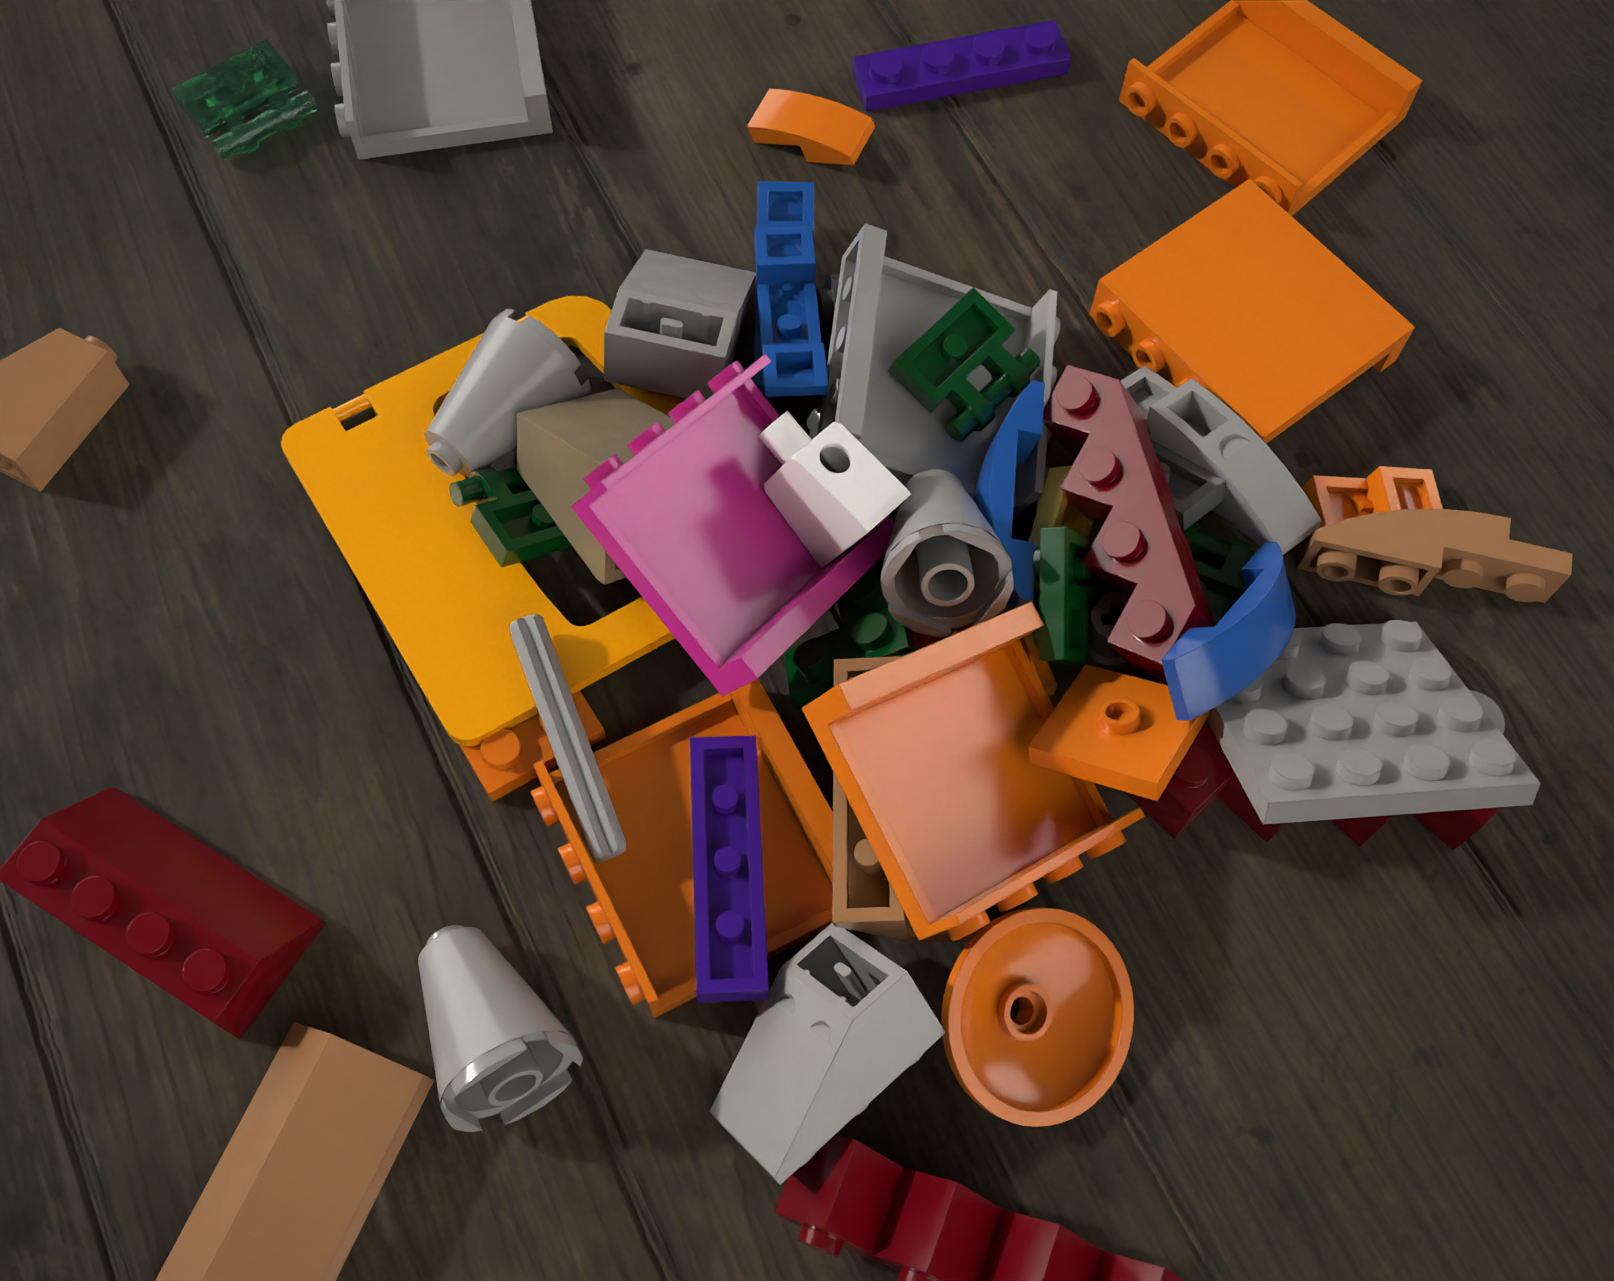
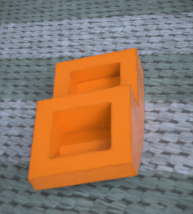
M769 89L748 123L747 128L754 143L800 146L807 162L854 165L872 134L875 124L871 117L826 98L790 90Z
M1379 466L1367 478L1313 475L1301 487L1321 518L1319 528L1344 519L1376 512L1404 509H1443L1431 469Z

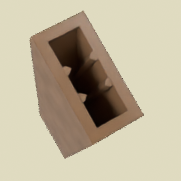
M58 328L0 360V472L39 492L44 489L130 385L115 363L118 360L117 354L107 344L94 336L88 335L85 339H82L62 328Z

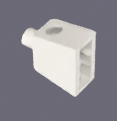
M786 411L758 436L783 465L763 484L765 492L821 568L866 535L911 495L909 490L840 423H831L815 438L811 439L792 415Z

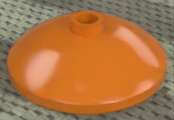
M1029 907L1006 913L994 919L974 935L957 958L947 981L943 997L941 1026L946 1032L942 1037L950 1067L957 1081L969 1097L981 1108L996 1117L1011 1123L1032 1127L1051 1126L1073 1119L1093 1106L1106 1093L1123 1066L1133 1033V992L1125 964L1117 949L1099 928L1085 918L1065 910L1046 907ZM1017 998L1019 1001V1012L1014 1019H1011V1006Z

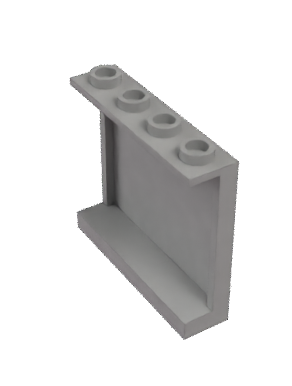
M326 0L330 17H335L336 22L327 23L329 41L333 55L335 57L339 56L340 62L331 63L332 78L338 97L343 96L344 102L335 104L336 120L341 137H351L359 160L553 133L531 0Z
M865 223L842 256L827 362L828 395H823L818 434L831 423H840L904 486L910 478L919 472L929 469H941L954 474L973 499L978 473L984 456L1019 395L1015 398L1008 397L995 409V419L984 430L980 432L973 431L963 442H957L945 430V424L957 413L956 407L945 399L930 414L888 372L893 361L973 287L884 256L887 231ZM975 288L1016 329L1002 346L1013 357H1016L1024 348L1033 350L1039 356L1041 365L1030 375V383L1033 380L1045 382V407L1057 378V368L1052 365L1054 344L1060 331V319L1056 317L1057 291L1049 289L1036 305L1031 308ZM981 365L967 380L980 391L992 378L991 374ZM1044 423L1042 435L1023 466L1016 465L1013 519L1018 517L1043 495L1049 468L1045 466L1046 448L1052 434Z

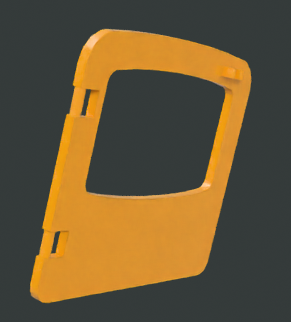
M565 296L525 313V317L517 320L522 323L528 316H531L540 321L555 333L566 346L578 348L604 374V331L612 310L603 302L587 296ZM483 334L364 390L363 395L334 409L330 406L295 423L286 430L281 440L282 450L448 736L455 743L462 746L480 745L484 738L502 728L510 729L539 713L509 630L510 624L516 619L531 614H539L543 617L571 695L675 638L643 597L636 599L592 624L586 626L571 624L546 597L520 562L501 568L470 522L475 505L477 504L471 503L458 507L453 503L449 490L451 483L465 480L466 478L459 473H456L455 476H449L432 463L426 454L429 445L424 434ZM610 382L615 389L618 388L667 416H669L668 413L686 399ZM372 407L376 417L345 431L340 423L341 421Z

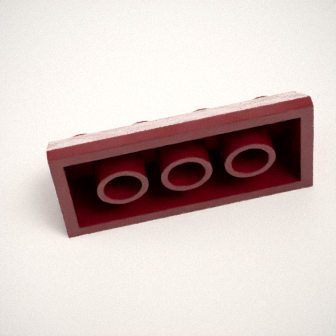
M114 786L42 818L0 867V881L239 1040L326 924L318 916Z

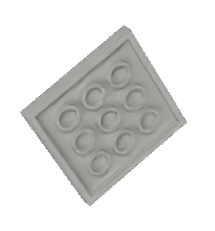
M1391 620L1386 623L1362 625L1333 623L1325 627L1294 628L1287 646L1274 663L1241 692L1210 710L1207 718L1211 730L1262 824L1533 805L1541 784L1416 621Z

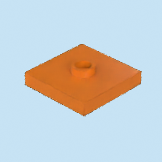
M1085 664L1028 746L1030 764L1158 801L1207 720L1209 711L1192 720H1177L1168 685Z

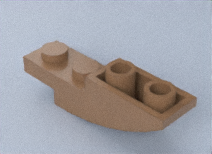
M1404 509L1348 518L1316 529L1298 559L1297 569L1317 573L1320 577L1330 581L1350 580L1376 586L1385 593L1398 596L1409 594L1420 596L1433 578H1436L1457 588L1476 587L1506 594L1510 599L1519 602L1538 601L1545 603L1571 576L1573 553L1510 540L1511 518L1450 509Z

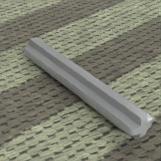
M531 614L516 619L509 627L511 637L591 857L595 862L615 858L626 851V840L544 619L539 614Z

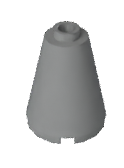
M507 308L492 319L424 434L429 445L426 454L432 463L445 474L455 476L456 473L468 477L470 472L485 468L516 448L517 413L590 395L591 385L589 379L581 386L574 374L581 365L575 354L555 333L535 318L528 316L520 323L511 319L515 310Z
M929 469L917 473L905 485L911 495L899 505L881 570V590L888 604V610L894 619L913 632L935 637L952 636V628L962 627L971 623L973 626L996 617L1004 610L1014 589L1012 561L1005 546L961 481L954 474L941 469Z
M450 925L435 932L428 939L426 946L419 954L418 966L441 1110L453 1129L465 1132L483 1131L478 1119L496 1114L500 1115L504 1125L517 1121L545 1106L571 1083L572 1078L567 1070L572 1061L581 1066L583 1060L577 1042L480 929Z

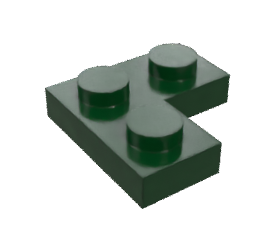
M1067 527L1040 528V546L1035 549L1033 555V573L1036 582L1040 585L1039 611L1037 612L1044 625L1033 631L1032 636L1036 648L1039 649V660L1062 665L1088 664V608H1093L1098 603L1100 597L1110 593V591L1083 563L1095 538Z
M882 566L867 571L837 600L841 621L840 628L817 638L806 640L802 644L785 651L789 696L800 711H803L802 707L834 687V659L903 657L916 651L912 630L896 621L888 610V604L882 594L880 583Z

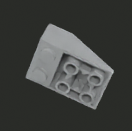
M645 249L619 287L604 331V381L686 399L699 390L707 400L714 394L707 383L733 363L756 280V272Z
M831 923L780 968L768 993V1000L764 1001L709 1112L781 1185L798 1168L805 1165L852 1118L863 1112L869 1103L903 1071L916 1063L923 1053L946 1032L905 969L846 929L835 927Z

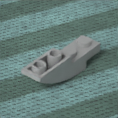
M1144 365L1121 380L1123 386L1144 413L1151 433L1149 434L1151 440L1226 480L1225 500L1213 508L1212 511L1260 546L1265 542H1277L1281 548L1282 555H1284L1320 527V516L1285 465L1235 412L1191 378L1176 388Z

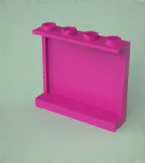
M766 354L747 369H744L738 360L725 368L707 383L714 392L707 400L699 390L690 395L668 413L675 425L667 431L657 421L626 445L634 457L625 464L620 461L616 454L603 462L583 478L591 490L571 506L572 510L722 696L758 679L886 553L894 525L893 519L888 515L866 535L823 568L819 566L766 494L763 485L783 466L758 437L770 424L780 417L751 379L753 375L771 362Z

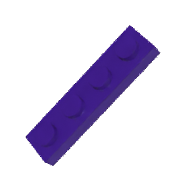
M1056 20L854 56L852 73L865 111L867 112L1065 75L1069 72L1071 56Z
M756 735L691 737L690 763L697 1003L768 1000Z

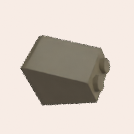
M618 388L517 413L518 473L596 579L604 585L626 578V576L571 508L574 503L591 490L583 478L614 454L617 455L623 464L629 461L634 455L626 445L658 421L665 431L675 425L669 416Z

